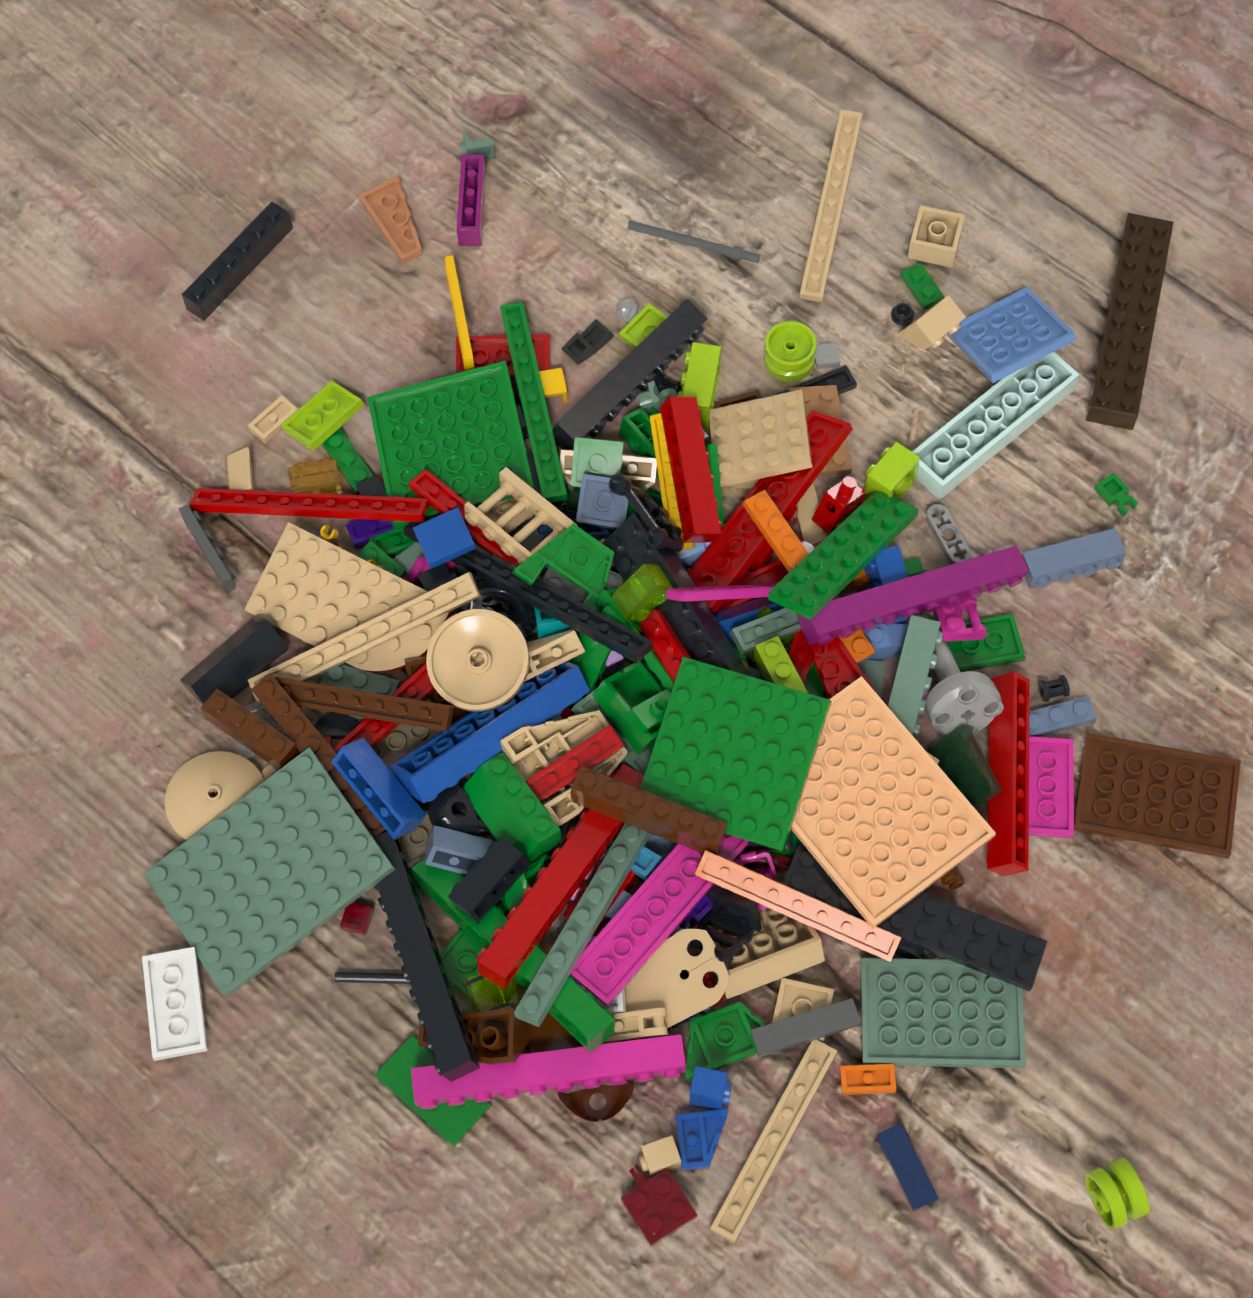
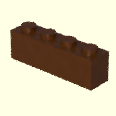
M218 689L201 707L206 720L277 770H280L300 755L296 743Z

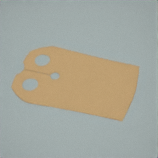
M683 929L668 938L625 987L626 1012L666 1008L664 1027L669 1028L716 1004L721 999L727 989L730 977L724 962L719 961L715 957V944L706 930ZM694 939L701 941L703 945V951L696 957L689 955L687 951L689 942ZM682 970L689 972V977L685 980L680 977ZM709 971L715 972L719 978L718 984L714 988L705 987L702 981L704 974ZM647 1019V1028L654 1027L653 1019Z

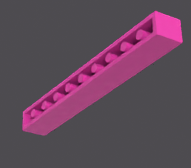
M680 1034L601 1044L591 1053L585 1047L521 1054L515 1063L488 1065L479 1062V1069L452 1082L443 1075L440 1076L434 1065L411 1068L416 1107L421 1106V1109H433L437 1107V1104L448 1103L449 1106L462 1105L465 1103L464 1100L475 1099L476 1102H488L492 1100V1097L502 1096L503 1099H513L519 1097L520 1093L528 1092L532 1096L545 1094L546 1090L557 1089V1092H568L573 1090L575 1086L583 1085L585 1089L599 1087L600 1083L611 1082V1085H622L631 1079H638V1082H647L653 1080L654 1076L662 1075L667 1079L677 1078L681 1076V1073H685L686 1064L682 1035Z

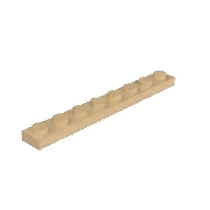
M818 1040L811 1042L715 1218L710 1231L735 1244L831 1066L837 1050Z

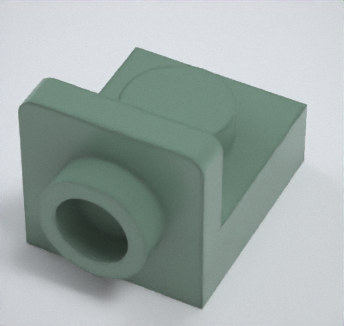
M463 133L464 142H460L462 155H484L485 161L495 159L492 138L469 142L468 134Z

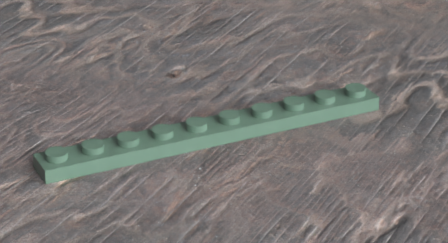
M624 824L515 1009L514 1015L517 1019L540 1027L651 833L629 824Z

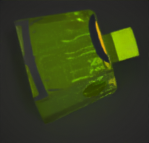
M480 974L463 979L464 990L476 1012L517 1008L519 1004L514 978L506 989L501 988Z

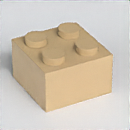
M920 205L910 241L908 258L953 268L965 215Z

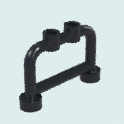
M621 474L614 475L609 481V489L616 495H625L649 529L646 535L648 545L656 549L667 547L674 551H682L684 548V543L681 539L682 531L679 527L669 522V512L659 507L645 491L631 485L627 477Z

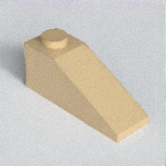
M574 629L527 642L530 661L525 681L585 652Z

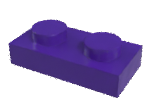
M359 519L345 524L355 549L368 544L371 537L396 529L392 521Z

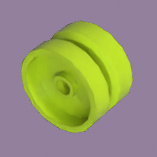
M786 321L774 325L768 331L764 345V366L768 373L776 380L786 383L805 379L812 372L815 365L817 343L816 336L812 330L803 323Z
M1120 1157L1109 1162L1106 1171L1098 1167L1086 1172L1085 1184L1090 1199L1098 1215L1109 1229L1114 1231L1125 1226L1128 1223V1217L1136 1221L1150 1213V1205L1143 1184L1131 1164L1125 1158Z

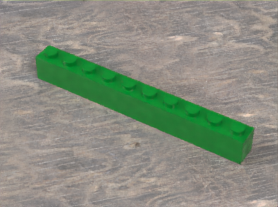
M425 858L412 867V875L416 885L482 949L485 947L488 949L493 942L492 937L499 927L503 928L508 922L502 908L495 905L479 924H476L459 911L448 897L453 887L460 883L466 875L425 865ZM537 944L513 978L526 991L547 957L541 951L539 944ZM570 974L548 1012L591 1053L614 1034L615 1018L607 1008L602 1009L596 1003V999L589 991H583L578 986L576 979Z

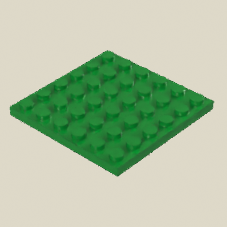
M506 361L367 397L387 497L420 498L409 489L408 483L425 469L464 501L470 502L476 508L500 488L499 472L505 467L535 490ZM506 495L500 501H504L514 497L511 495ZM429 505L425 518L430 520L441 514ZM392 521L394 528L403 527L410 523L406 521Z
M683 657L640 789L727 823L726 834L784 852L832 701Z

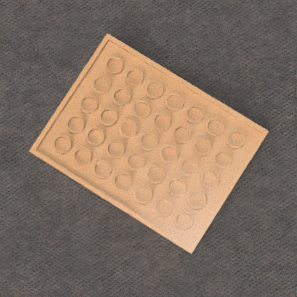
M861 676L829 699L832 703L791 830L873 929L994 838L996 833Z

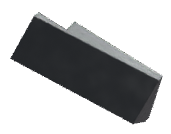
M256 615L181 678L180 681L202 705L216 689L233 699L249 686L248 679L269 670V664L285 653L288 648L270 622Z

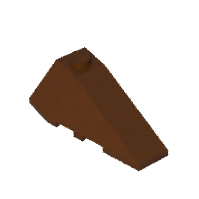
M516 1008L462 1014L478 1062L488 1065L516 1062L529 1042V1023L515 1017L514 1011ZM419 1022L418 1046L429 1049L425 1037L428 1036L426 1028H423Z

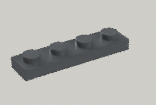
M187 504L178 508L185 525L225 591L228 593L236 589L233 583V579L236 578L229 565L225 567L222 563L225 559L218 547L213 548L211 545L213 538L207 528L202 530L200 527L202 520L196 510L191 512Z

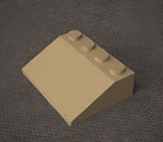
M770 908L758 910L762 926L761 931H755L752 935L753 939L750 942L746 941L742 945L743 950L733 955L734 960L731 963L727 962L725 964L730 977L727 989L724 992L726 998L729 999L824 962L821 938L815 928ZM707 926L736 940L739 939L738 937L729 934L723 930H720L714 926ZM713 941L715 945L722 947L726 950L729 949L728 947ZM714 972L715 977H716V979H717V981H718V980H719L718 975Z

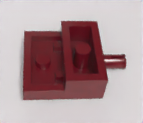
M639 1165L629 1170L637 1185L631 1192L621 1197V1203L650 1247L697 1218V1213L668 1168L656 1176L646 1178Z

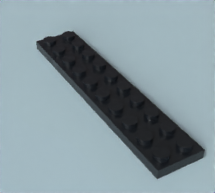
M798 844L783 884L865 920L804 845ZM924 892L918 894L877 925L900 936V941L1029 992L1033 987L1048 942Z

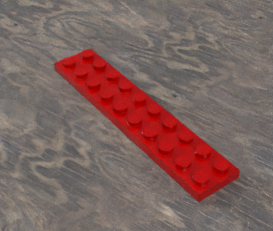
M814 410L809 413L807 425L813 467L758 480L723 526L721 534L710 543L688 572L696 587L737 585L768 543L744 508V501L765 490L786 519L851 433L853 428L850 423ZM725 599L704 601L710 611L715 614Z

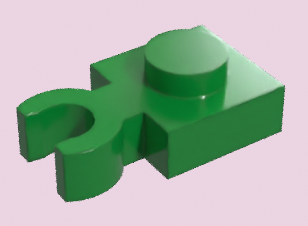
M1112 473L1095 485L1094 490L1109 507L1116 504L1120 515H1127L1128 510L1124 505H1129L1133 510L1136 509L1137 501L1133 497L1127 496L1130 489L1115 473Z

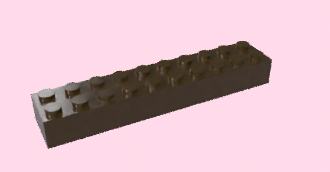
M1131 213L1127 214L1086 416V421L1128 430H1133L1140 408L1173 221Z

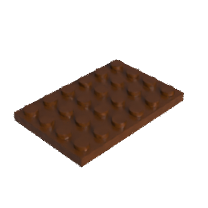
M1087 732L1074 817V830L1229 859L1232 849L1241 760Z

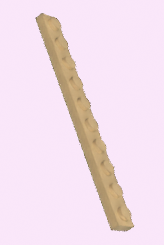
M840 110L799 299L821 303L823 301L863 113Z
M468 572L248 679V683L253 688L269 673L274 677L305 682L481 597L472 574ZM253 693L256 702L261 703L260 700Z

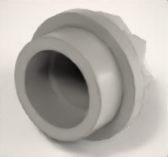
M624 299L617 303L616 314L620 320L630 322L638 314L639 306L634 299Z

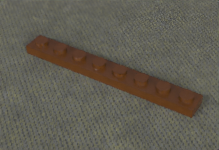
M269 673L251 688L252 692L290 739L296 743L301 752H304L307 748L313 750L371 835L375 838L387 832L331 763L337 753L276 678Z
M275 677L299 707L450 731L454 706Z

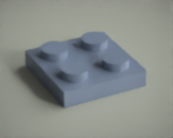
M582 474L575 523L617 529L626 520L628 500L625 495L619 496L610 491L609 481L611 478Z

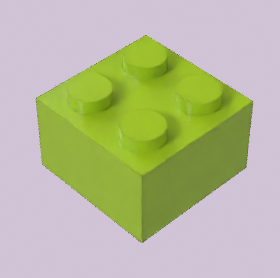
M898 442L891 448L887 447L881 454L877 465L872 464L866 472L867 481L864 484V499L867 500L877 491L886 493L889 498L894 497L900 500L916 481L920 457Z

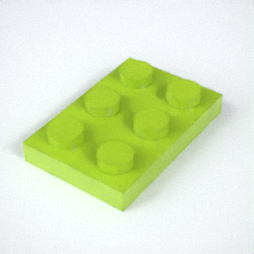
M331 380L281 425L283 432L314 451L356 414L364 404L359 397Z

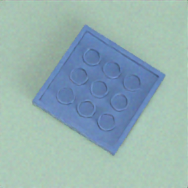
M1028 287L963 319L960 322L962 327L950 335L947 332V336L992 383L1076 340L1075 333Z

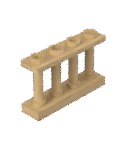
M507 467L499 472L500 488L476 508L470 502L464 504L465 518L468 523L479 527L487 539L497 542L503 552L508 556L512 555L515 557L519 564L531 557L572 524H575ZM506 495L513 496L518 502L496 522H493L484 515ZM524 509H529L535 514V517L513 537L503 530ZM541 524H547L551 527L553 532L531 552L520 544Z

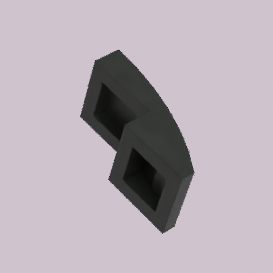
M595 319L581 335L577 332L561 349L579 365L598 352L614 336Z

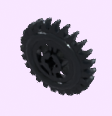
M488 581L485 582V585L481 582L476 583L481 597L455 610L456 614L472 609H486L500 613L518 627L525 640L527 636H532L533 630L536 628L533 606Z

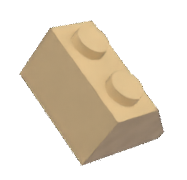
M948 295L927 309L898 334L901 338L923 350L930 346L936 348L945 341L943 336L947 332L951 335L962 327L960 322L966 317Z

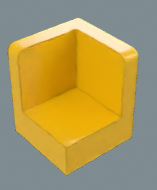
M562 368L539 371L545 398L561 395L563 404L568 403Z

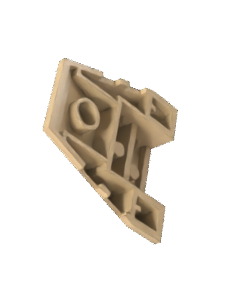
M600 710L571 716L563 720L548 721L536 726L522 727L500 740V744L506 757L523 780L526 781L609 724ZM625 747L591 770L609 777L626 756L627 750ZM574 781L541 802L558 827L577 816L584 808V806L571 802V787Z

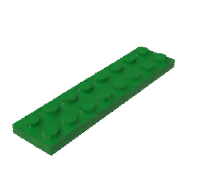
M875 491L769 591L768 600L812 620L918 516L919 508L894 497L889 498L884 492Z

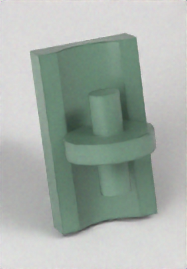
M654 381L647 383L649 390L637 394L640 406L648 415L653 408L658 413H661L660 406L670 396H678L677 392L671 388L659 392Z

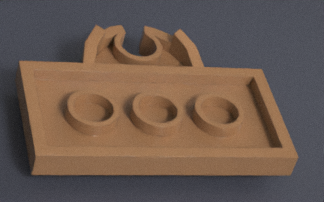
M836 385L789 389V392L802 389L806 417L814 410L843 421ZM845 439L818 476L851 473L852 466L847 439Z

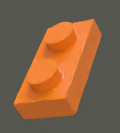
M894 1064L840 1066L839 1068L841 1095L896 1093L897 1091Z

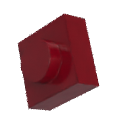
M355 903L349 904L345 908L340 928L366 935L374 912L373 908Z

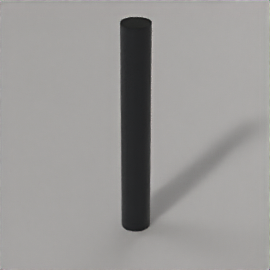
M335 972V982L410 984V981L406 980L403 973Z

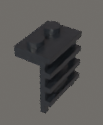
M714 885L708 891L712 911L695 929L706 930L713 941L729 948L726 950L717 945L714 948L715 956L720 958L719 961L726 964L734 960L733 955L736 952H741L743 950L742 945L746 941L750 942L753 939L752 935L754 932H760L762 926L756 902L739 896L728 889ZM707 926H714L720 930H723L729 934L738 937L739 939L736 940ZM694 939L688 944V946L692 945L703 950V945L699 940Z

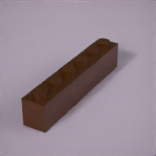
M581 766L571 787V802L704 854L705 850H708L718 855L726 838L727 823Z

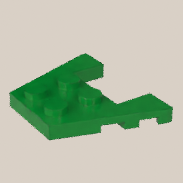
M572 524L517 566L512 573L527 584L532 585L546 565L587 593L582 603L599 612L602 601L598 595L604 590L607 583L614 552L581 528Z

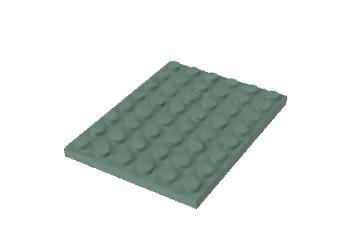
M307 748L144 872V875L190 946L195 947L196 955L222 995L228 998L393 872L395 867L313 750Z

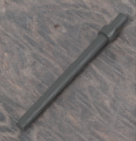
M631 220L628 223L629 230L731 256L733 260L741 261L743 259L754 263H759L760 254L745 251L743 247L735 245L730 247Z

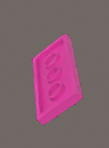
M1029 736V836L1071 839L1074 836V739Z

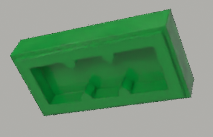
M668 688L631 708L628 712L643 733L662 723L671 696V691Z

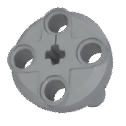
M941 640L940 647L935 646L933 654L938 655L934 670L940 682L931 690L927 697V716L932 727L938 733L946 736H955L962 741L973 738L978 731L985 728L995 716L999 715L1003 711L1004 706L992 680L980 672H960L946 641Z

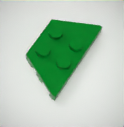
M741 1002L691 1020L686 1080L690 1081L693 1079L696 1066L718 1070L757 1055L750 1030L765 1026L766 1024L758 1017L752 1015L750 1010Z

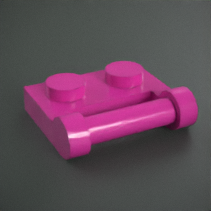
M968 597L963 598L955 605L948 606L944 604L933 611L935 621L941 622L939 631L943 632L942 641L981 640L986 637V628L981 624L976 609L978 606L976 598L971 600ZM961 611H967L972 628H966Z

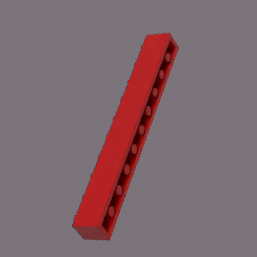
M624 764L618 772L614 770L610 775L611 778L638 789L641 788L644 778L642 774ZM588 808L584 810L577 828L570 829L565 838L566 843L562 848L558 847L551 857L552 862L547 868L544 866L538 873L536 884L533 888L529 886L522 896V903L518 908L513 907L508 914V922L503 928L499 927L492 937V944L488 949L485 947L479 953L477 962L480 975L506 989L623 827L624 822Z

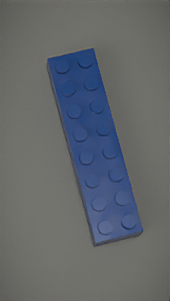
M566 661L525 681L518 693L502 706L488 711L470 712L452 724L449 732L441 731L390 765L395 777L412 797L422 803L430 802L437 798L438 793L446 788L455 786L460 781L459 779L468 773L477 771L481 764L500 754L503 750L500 740L522 727L540 725L548 719L560 715L563 709L570 704L581 701L583 696L590 692L579 667Z

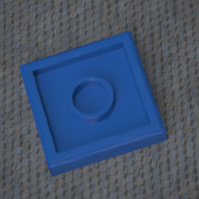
M458 507L413 527L431 569L476 549Z

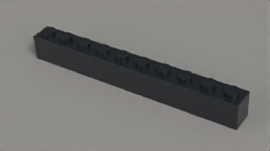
M385 832L374 839L395 867V870L374 885V888L379 891L381 896L378 898L379 905L388 917L386 926L396 940V943L393 944L395 952L399 958H402L404 964L401 966L402 973L406 980L410 981L412 987L409 990L410 996L420 1010L417 1013V1017L422 1027L426 1028L428 1034L425 1037L426 1043L431 1052L434 1051L436 1057L434 1067L440 1076L443 1075L452 1082L479 1069L480 1065L399 838L394 840L388 832Z

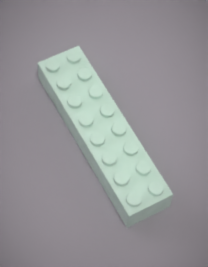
M1052 352L1004 377L912 451L920 457L916 479L938 500H941L1073 392L1076 388L1079 374L1055 352Z

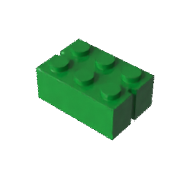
M640 661L603 680L592 696L638 755L655 745L661 723L643 733L628 713L631 708L663 691Z

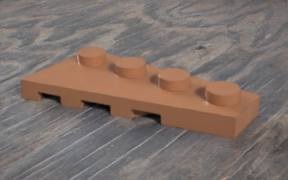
M398 176L358 195L359 201L402 264L423 255Z

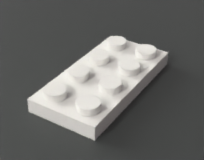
M195 947L142 956L153 1060L157 1061L208 1051Z

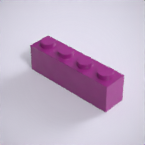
M461 155L456 229L459 246H482L486 180L484 155Z

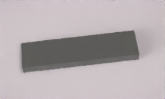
M853 998L752 1029L750 1034L758 1057H763L861 1026V1020Z

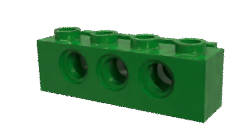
M641 407L622 417L619 436L636 455L656 458L650 416L658 414L655 408L650 410L649 415ZM657 469V471H656V478L659 480L658 469Z

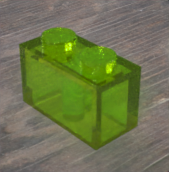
M643 564L611 597L626 620L642 621L651 613V610L666 600L667 590L673 587L659 565Z

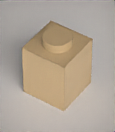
M673 1136L641 1146L642 1155L638 1156L642 1171H648L650 1177L656 1176L666 1168L669 1171L681 1168V1159Z

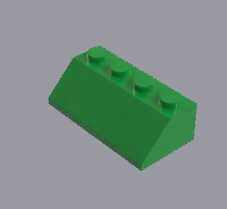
M503 752L482 764L462 787L473 804L475 812L496 841L503 838L522 852L529 863L561 843L560 828Z

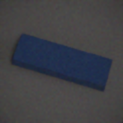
M901 1123L876 1134V1139L913 1212L937 1201L939 1197Z

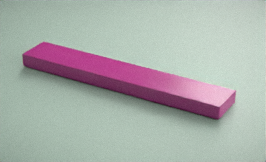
M778 583L671 588L666 592V599L684 602L769 597V591Z

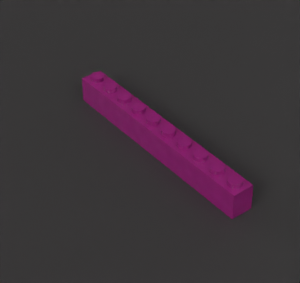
M1016 545L831 600L812 620L802 615L797 620L809 646L816 643L825 645L839 636L844 639L852 636L859 630H863V632L870 631L877 627L878 624L890 625L901 617L910 619L911 615L916 616L924 610L932 612L944 604L948 606L955 605L963 598L968 597L971 600L979 597L986 591L994 593L1006 585L1014 587L1023 582L1022 578L1029 572V569Z

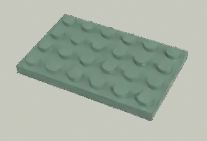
M861 958L862 1065L894 1064V1066L981 1068L1026 1067L1022 988L951 960L892 959L889 962L882 958Z

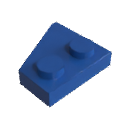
M728 1109L675 1115L682 1171L710 1167L728 1116Z

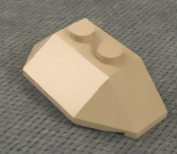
M561 449L560 466L563 479L570 486L574 450ZM623 453L621 475L627 477L631 481V485L647 490L656 482V458ZM570 486L579 496L580 487Z

